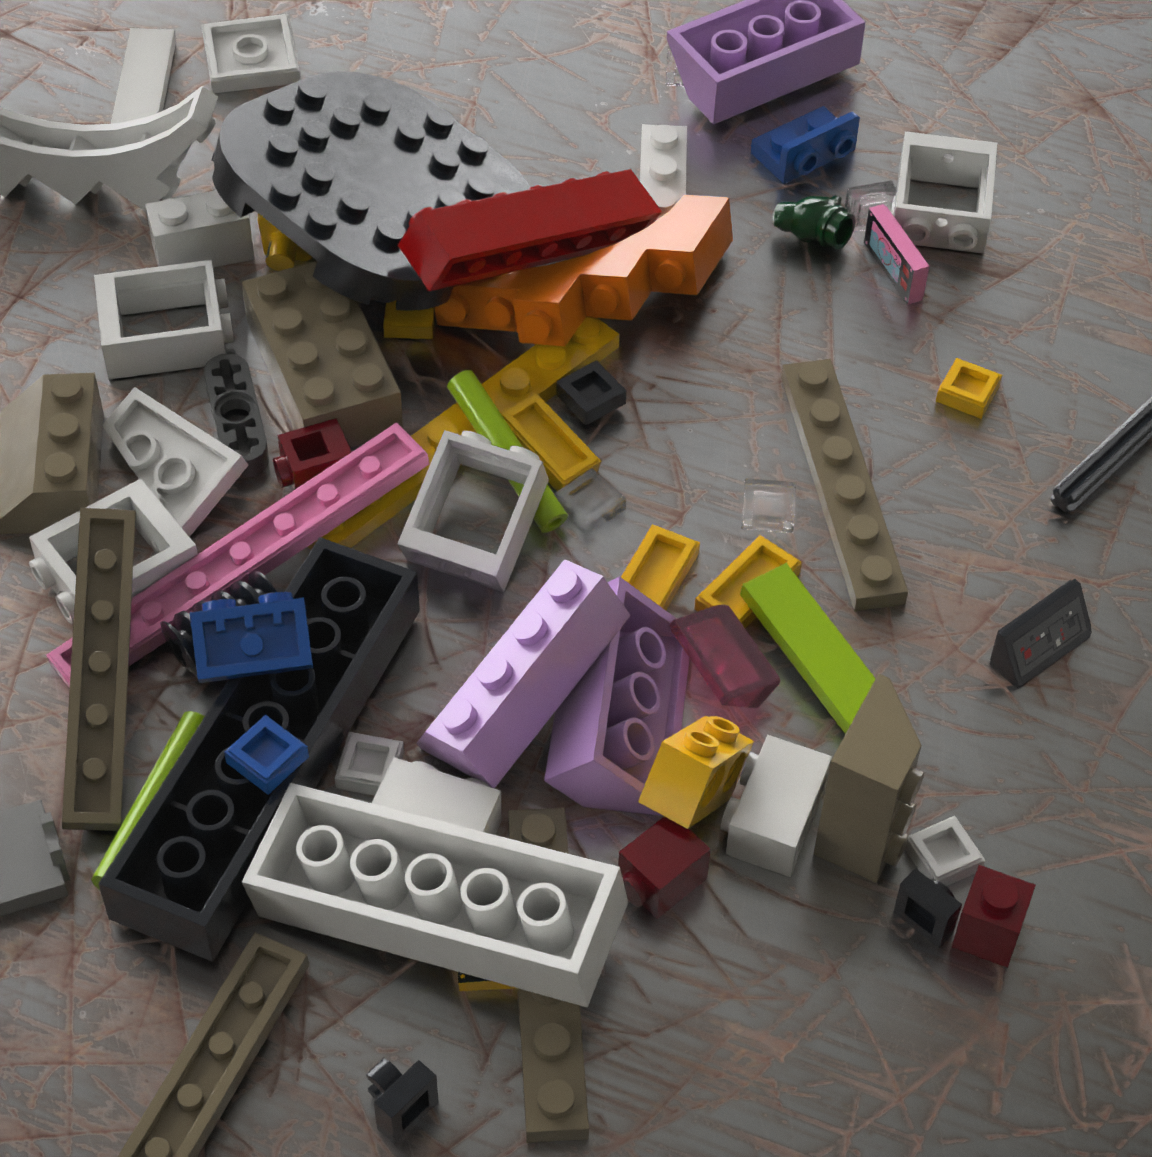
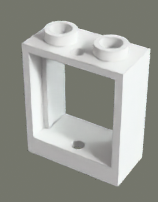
M905 131L893 216L914 245L984 254L992 216L998 143ZM951 154L953 157L947 158L944 155ZM910 180L978 188L976 213L908 204Z
M212 260L94 275L101 346L109 380L205 367L207 362L213 357L226 354L224 344L234 343L230 313L220 314L219 311L220 308L229 307L225 279L214 278ZM206 304L209 326L124 337L121 315Z
M444 430L397 543L407 561L504 592L549 481L543 462L537 454L523 447L511 446L510 450L491 445L489 439L472 431H462V434L459 435ZM460 464L524 484L497 554L432 534Z
M142 479L85 507L136 510L135 528L155 551L156 555L133 566L132 597L198 554L196 544ZM80 511L29 537L35 559L29 561L31 571L44 590L52 587L56 592V602L70 624H73L76 575L66 562L77 556Z

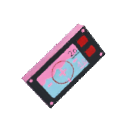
M881 204L869 208L864 244L907 305L922 301L929 264L887 206Z

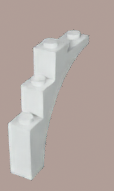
M202 86L181 103L153 116L116 124L81 125L53 122L15 113L0 107V194L6 197L18 184L24 187L34 177L66 199L77 204L89 191L96 194L105 184L146 211L145 204L158 202L160 199H170L177 190L181 180L177 176L180 163L189 151L190 145L195 140L202 143L215 126L216 119L212 117L218 96Z

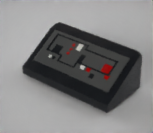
M1076 579L1069 580L998 630L990 658V665L1013 686L1017 688L1022 687L1090 638L1092 633L1091 623L1081 583Z

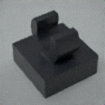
M383 1058L366 1074V1078L373 1083L368 1088V1092L375 1099L374 1108L377 1129L394 1145L438 1103L437 1075L420 1060L414 1063L402 1075L395 1065L386 1058Z

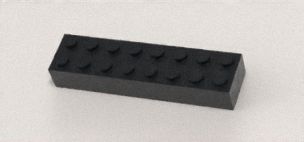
M319 537L285 592L292 593L293 599L304 598L313 668L235 678L227 681L99 882V888L109 920L209 961H214L250 900L242 880L289 784L294 783L313 789L316 788L420 612L418 575L416 571ZM264 715H267L307 745L309 758L269 795L228 765L224 753Z

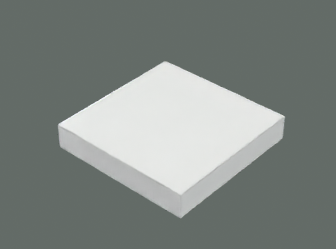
M288 14L201 24L213 94L288 85L301 80Z

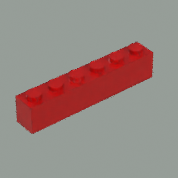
M631 169L613 173L605 171L589 178L579 180L570 178L559 184L544 187L536 185L528 190L509 194L501 192L490 198L475 201L466 199L455 205L435 209L433 207H426L412 216L409 221V228L400 240L398 247L427 289L433 291L590 254L619 243L653 224L662 211Z

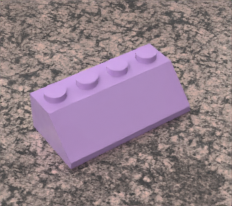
M744 0L668 30L667 41L688 98L714 125L860 64L866 22L843 0Z
M564 559L416 744L425 752L473 778L484 781L491 788H495L630 618L631 615L605 578Z
M619 576L609 581L608 584L631 616L555 711L544 781L583 807L663 816L642 805L638 800L662 741L679 732L682 727L693 630Z

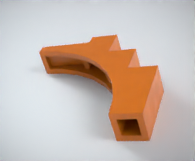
M684 195L664 216L647 228L619 243L584 256L554 264L527 268L459 284L453 287L448 302L434 307L437 325L518 332L519 343L565 347L586 317L632 321L651 292L698 295L733 241L729 198Z

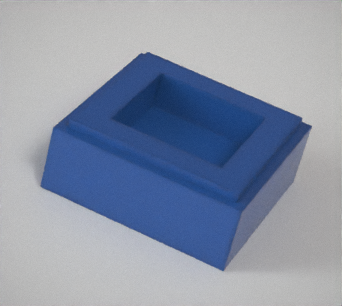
M264 715L224 752L228 765L268 795L309 758L308 746L267 715Z

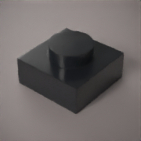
M597 360L556 382V395L585 425L626 404L627 390Z
M915 868L900 883L893 913L940 948L954 933L962 904L955 899L947 886L937 880H930Z

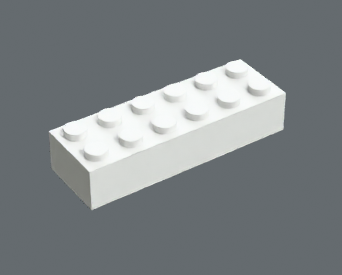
M294 783L289 784L242 880V884L259 917L587 1008L628 904L621 870L618 866Z

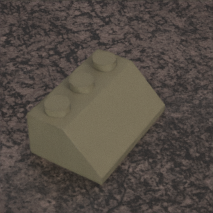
M95 372L42 375L1 410L0 535L38 533L80 511V508H85L98 501L104 412Z
M881 674L877 675L830 762L813 853L817 857L877 883L886 863L896 867L904 852L909 838L906 831L917 806L913 801L925 774L923 771L916 769L922 745L889 677Z

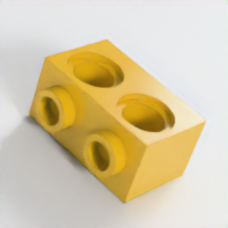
M705 715L662 741L638 802L687 829L691 828L730 800L754 741L740 734L739 727L733 722L722 717H708Z

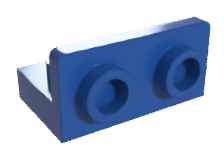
M825 106L819 107L752 139L751 154L778 180L785 184L802 175H807L814 169L837 158L845 157L854 151L860 117L852 111L837 118Z
M274 592L259 596V604L236 606V600L219 599L203 603L202 611L190 612L199 683L313 668L304 598L293 599L291 592Z

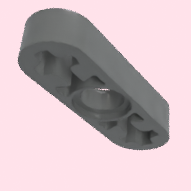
M235 354L215 356L205 365L204 377L218 441L240 455L237 440L247 438L251 454L242 455V457L249 466L239 477H254L262 473L268 466L269 454L249 366L245 359ZM232 376L235 390L226 391L223 377ZM232 409H244L249 412V415L240 421H229L223 418L224 414Z

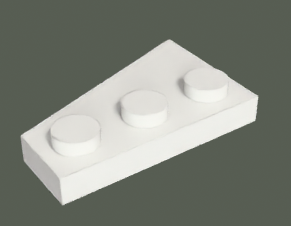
M136 387L132 389L102 425L138 479L143 480L189 537L249 466L242 455Z

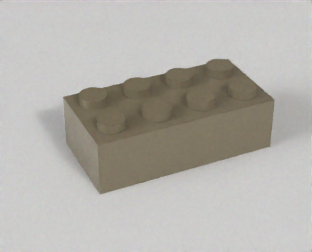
M317 261L242 281L247 323L294 430L337 418L347 443L351 448L365 444L396 422L403 428L401 391L358 302L333 291L315 279L313 273Z

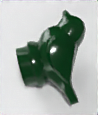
M837 195L831 198L809 196L798 202H780L776 205L772 214V224L781 231L791 232L803 242L818 241L823 247H833L835 249H841L850 240L854 232L856 219L853 214L847 212L844 206H841L842 198Z

